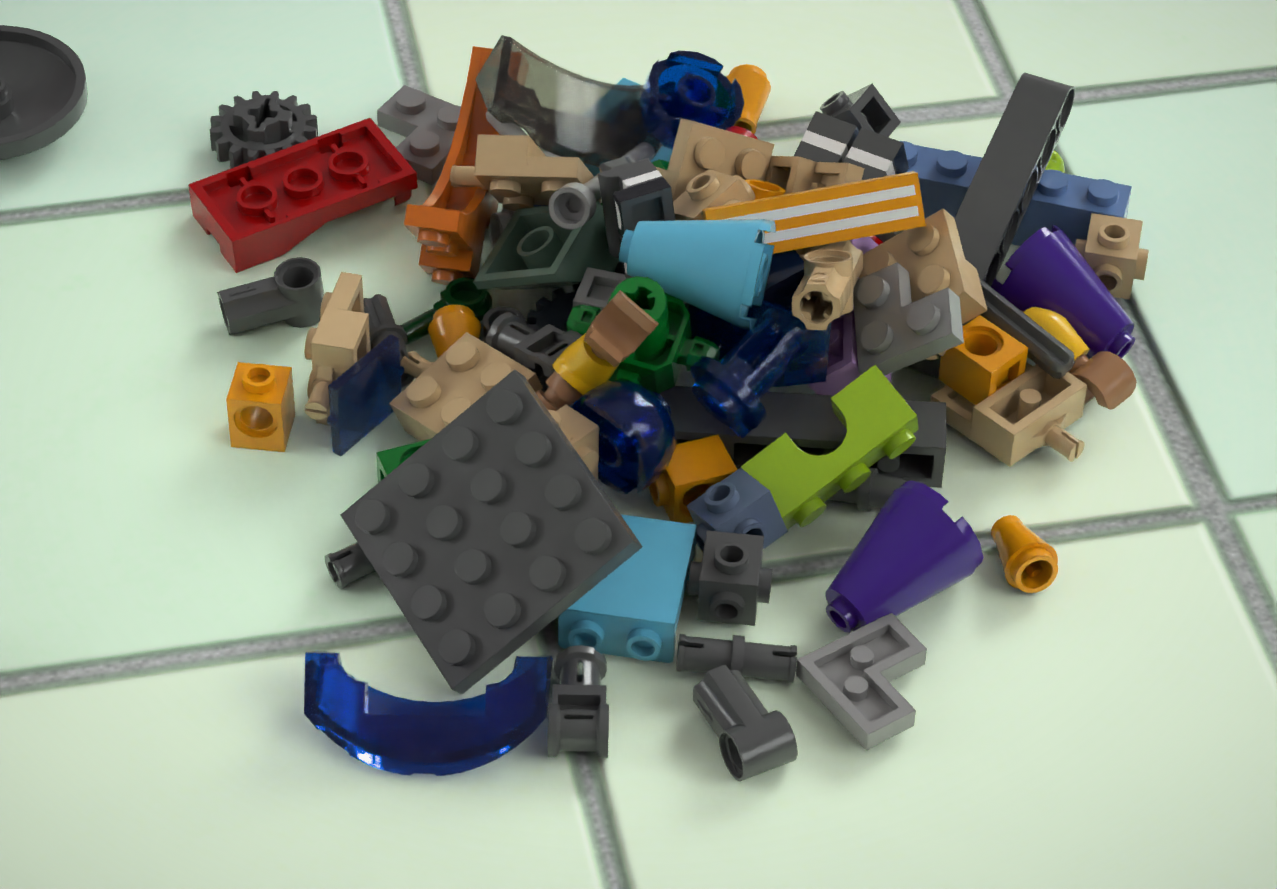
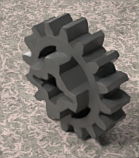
M253 91L252 99L245 100L237 95L233 97V107L221 104L218 107L219 115L211 116L210 118L211 150L216 151L219 162L230 160V169L318 137L317 116L311 115V106L308 103L298 106L297 96L295 95L289 96L285 100L279 99L278 91H273L270 95H261L258 91Z

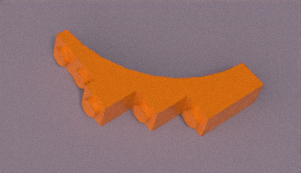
M473 46L460 114L442 173L432 193L422 205L407 204L404 226L415 236L417 242L422 244L419 266L427 274H432V282L448 285L451 281L458 278L468 277L475 279L479 272L485 229H489L490 217L493 213H497L499 202L488 190H482L481 187L455 188L451 186L450 172L453 165L475 166L478 134L500 135L486 119V112L489 107L493 105L503 107L518 125L520 124L529 66L522 52Z

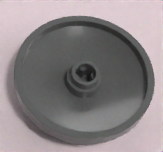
M0 25V160H6L37 151L65 135L83 114L87 104L88 91L84 66L75 51L67 44L41 31L18 26Z

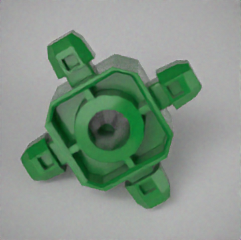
M636 276L628 278L616 286L611 293L609 301L621 290L657 321L659 325L631 355L618 365L610 377L606 388L608 407L626 413L636 406L643 392L642 390L659 394L674 387L682 365L686 366V371L703 375L715 371L720 356V348L714 342L699 336L692 339L690 314L682 300L665 293L664 289L656 281L648 277ZM588 305L574 306L567 321V330H573L584 335L592 321L601 312V309Z

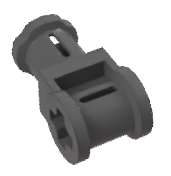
M506 312L501 314L492 323L486 336V344L535 372L543 387L541 391L545 392L549 388L545 381L555 371L552 364L570 344L582 335L573 330L564 332L551 324L536 331L527 326L523 318Z
M583 645L570 646L563 652L558 653L554 661V672L559 679V684H553L552 703H549L548 757H557L560 751L596 752L599 758H608L609 704H606L607 685H601V680L607 672L606 658L593 647ZM580 662L583 663V675L577 674V664Z

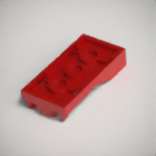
M371 118L188 184L194 218L207 235H213L220 245L221 254L236 273L283 256L327 222L393 197L394 206L403 204L410 200L412 196L411 190L418 188L417 172Z

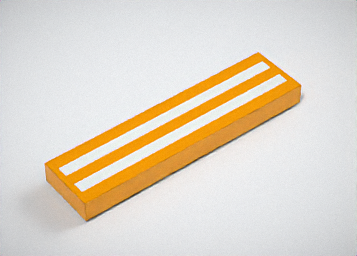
M915 171L702 209L704 220L765 219L775 221L776 233L765 231L764 236L765 244L774 245L773 254L926 226L918 172Z

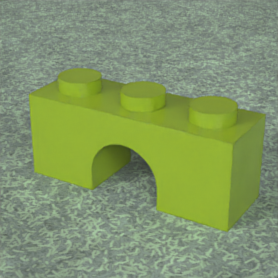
M876 364L831 397L833 412L847 430L844 441L836 450L819 456L805 453L796 446L785 432L741 466L744 471L770 490L787 530L796 523L800 527H804L813 522L827 508L824 503L840 489L845 493L853 491L871 475L869 467L885 455L889 459L899 456L916 440L914 433L919 430L917 414Z

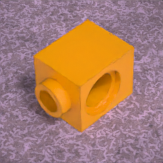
M981 315L962 326L964 343L946 350L945 354L941 356L938 378L975 405L1023 374L1028 354L1027 346Z
M238 362L226 398L231 447L285 452L295 418L292 367Z
M719 435L655 449V473L649 474L648 477L652 500L657 507H664L670 521L681 523L693 522L687 505L704 494L709 487L721 482L734 473L737 468Z

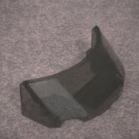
M501 35L475 79L488 113L501 123L517 124L528 133L537 146L560 157H579L583 163L599 167L604 162L621 158L642 142H647L653 146L655 157L665 143L675 80L673 77L664 75L659 81L632 86L601 82L557 66L527 49L512 37Z

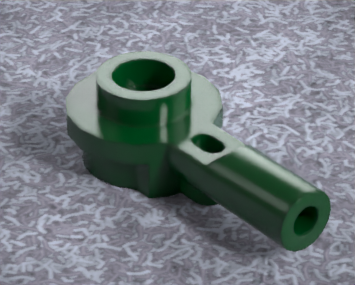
M465 277L451 281L445 290L440 292V301L433 305V309L399 325L406 331V345L428 335V327L433 320L434 313L447 305L466 306L474 312L475 317L479 321H482L484 315L492 309V296L487 289H477L473 283L474 278Z

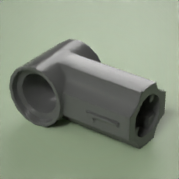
M290 258L276 267L273 277L217 292L224 323L229 335L279 321H284V323L298 328L310 327L319 323L321 303L324 296L320 266L309 258Z
M726 665L719 666L707 671L705 677L693 687V701L719 737L722 758L735 780L741 782L797 759V743L788 720L780 711L775 710L768 713L739 670H730Z

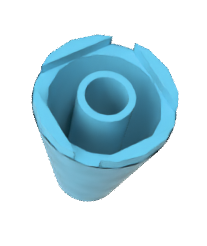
M765 219L639 221L634 231L626 229L620 246L619 262L627 263V275L631 277H648L656 281L664 289L665 293L739 328L752 330L757 319L746 316L749 307H752V305L761 306L774 250V245L764 243L765 231L776 233L775 221Z

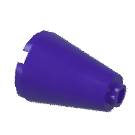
M1052 225V232L1048 228L1043 227L1025 240L1004 264L1011 270L1005 282L1001 284L995 279L991 285V288L1021 311L1031 307H1038L1054 311L1065 317L1090 349L1086 355L1088 359L1102 351H1108L1123 358L1135 342V338L1131 335L1134 329L1132 320L1068 236L1056 225Z
M912 480L905 482L892 492L825 592L828 603L825 608L826 613L840 630L850 633L890 613L897 617L971 576L982 563L984 557L981 544L972 527L963 516L954 522L942 510L949 501L940 493L924 483Z

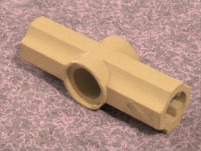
M850 240L826 244L823 248L804 255V276L792 297V315L799 318L805 324L807 330H826L829 323L834 319L853 310V289L863 269V251L857 249Z

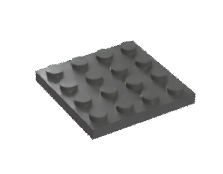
M515 369L340 514L453 691L464 694L643 547L527 379Z

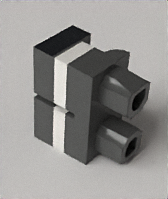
M815 111L794 156L803 157L815 162L850 163L864 168L862 180L906 173L909 169L903 142L861 128L858 132L856 125Z
M624 156L604 162L599 166L600 173H598L609 253L613 257L619 258L620 246L626 229L634 231L639 221L675 220L671 186L648 158L632 162L629 157ZM623 263L624 275L626 279L632 278L631 276L627 275V263Z

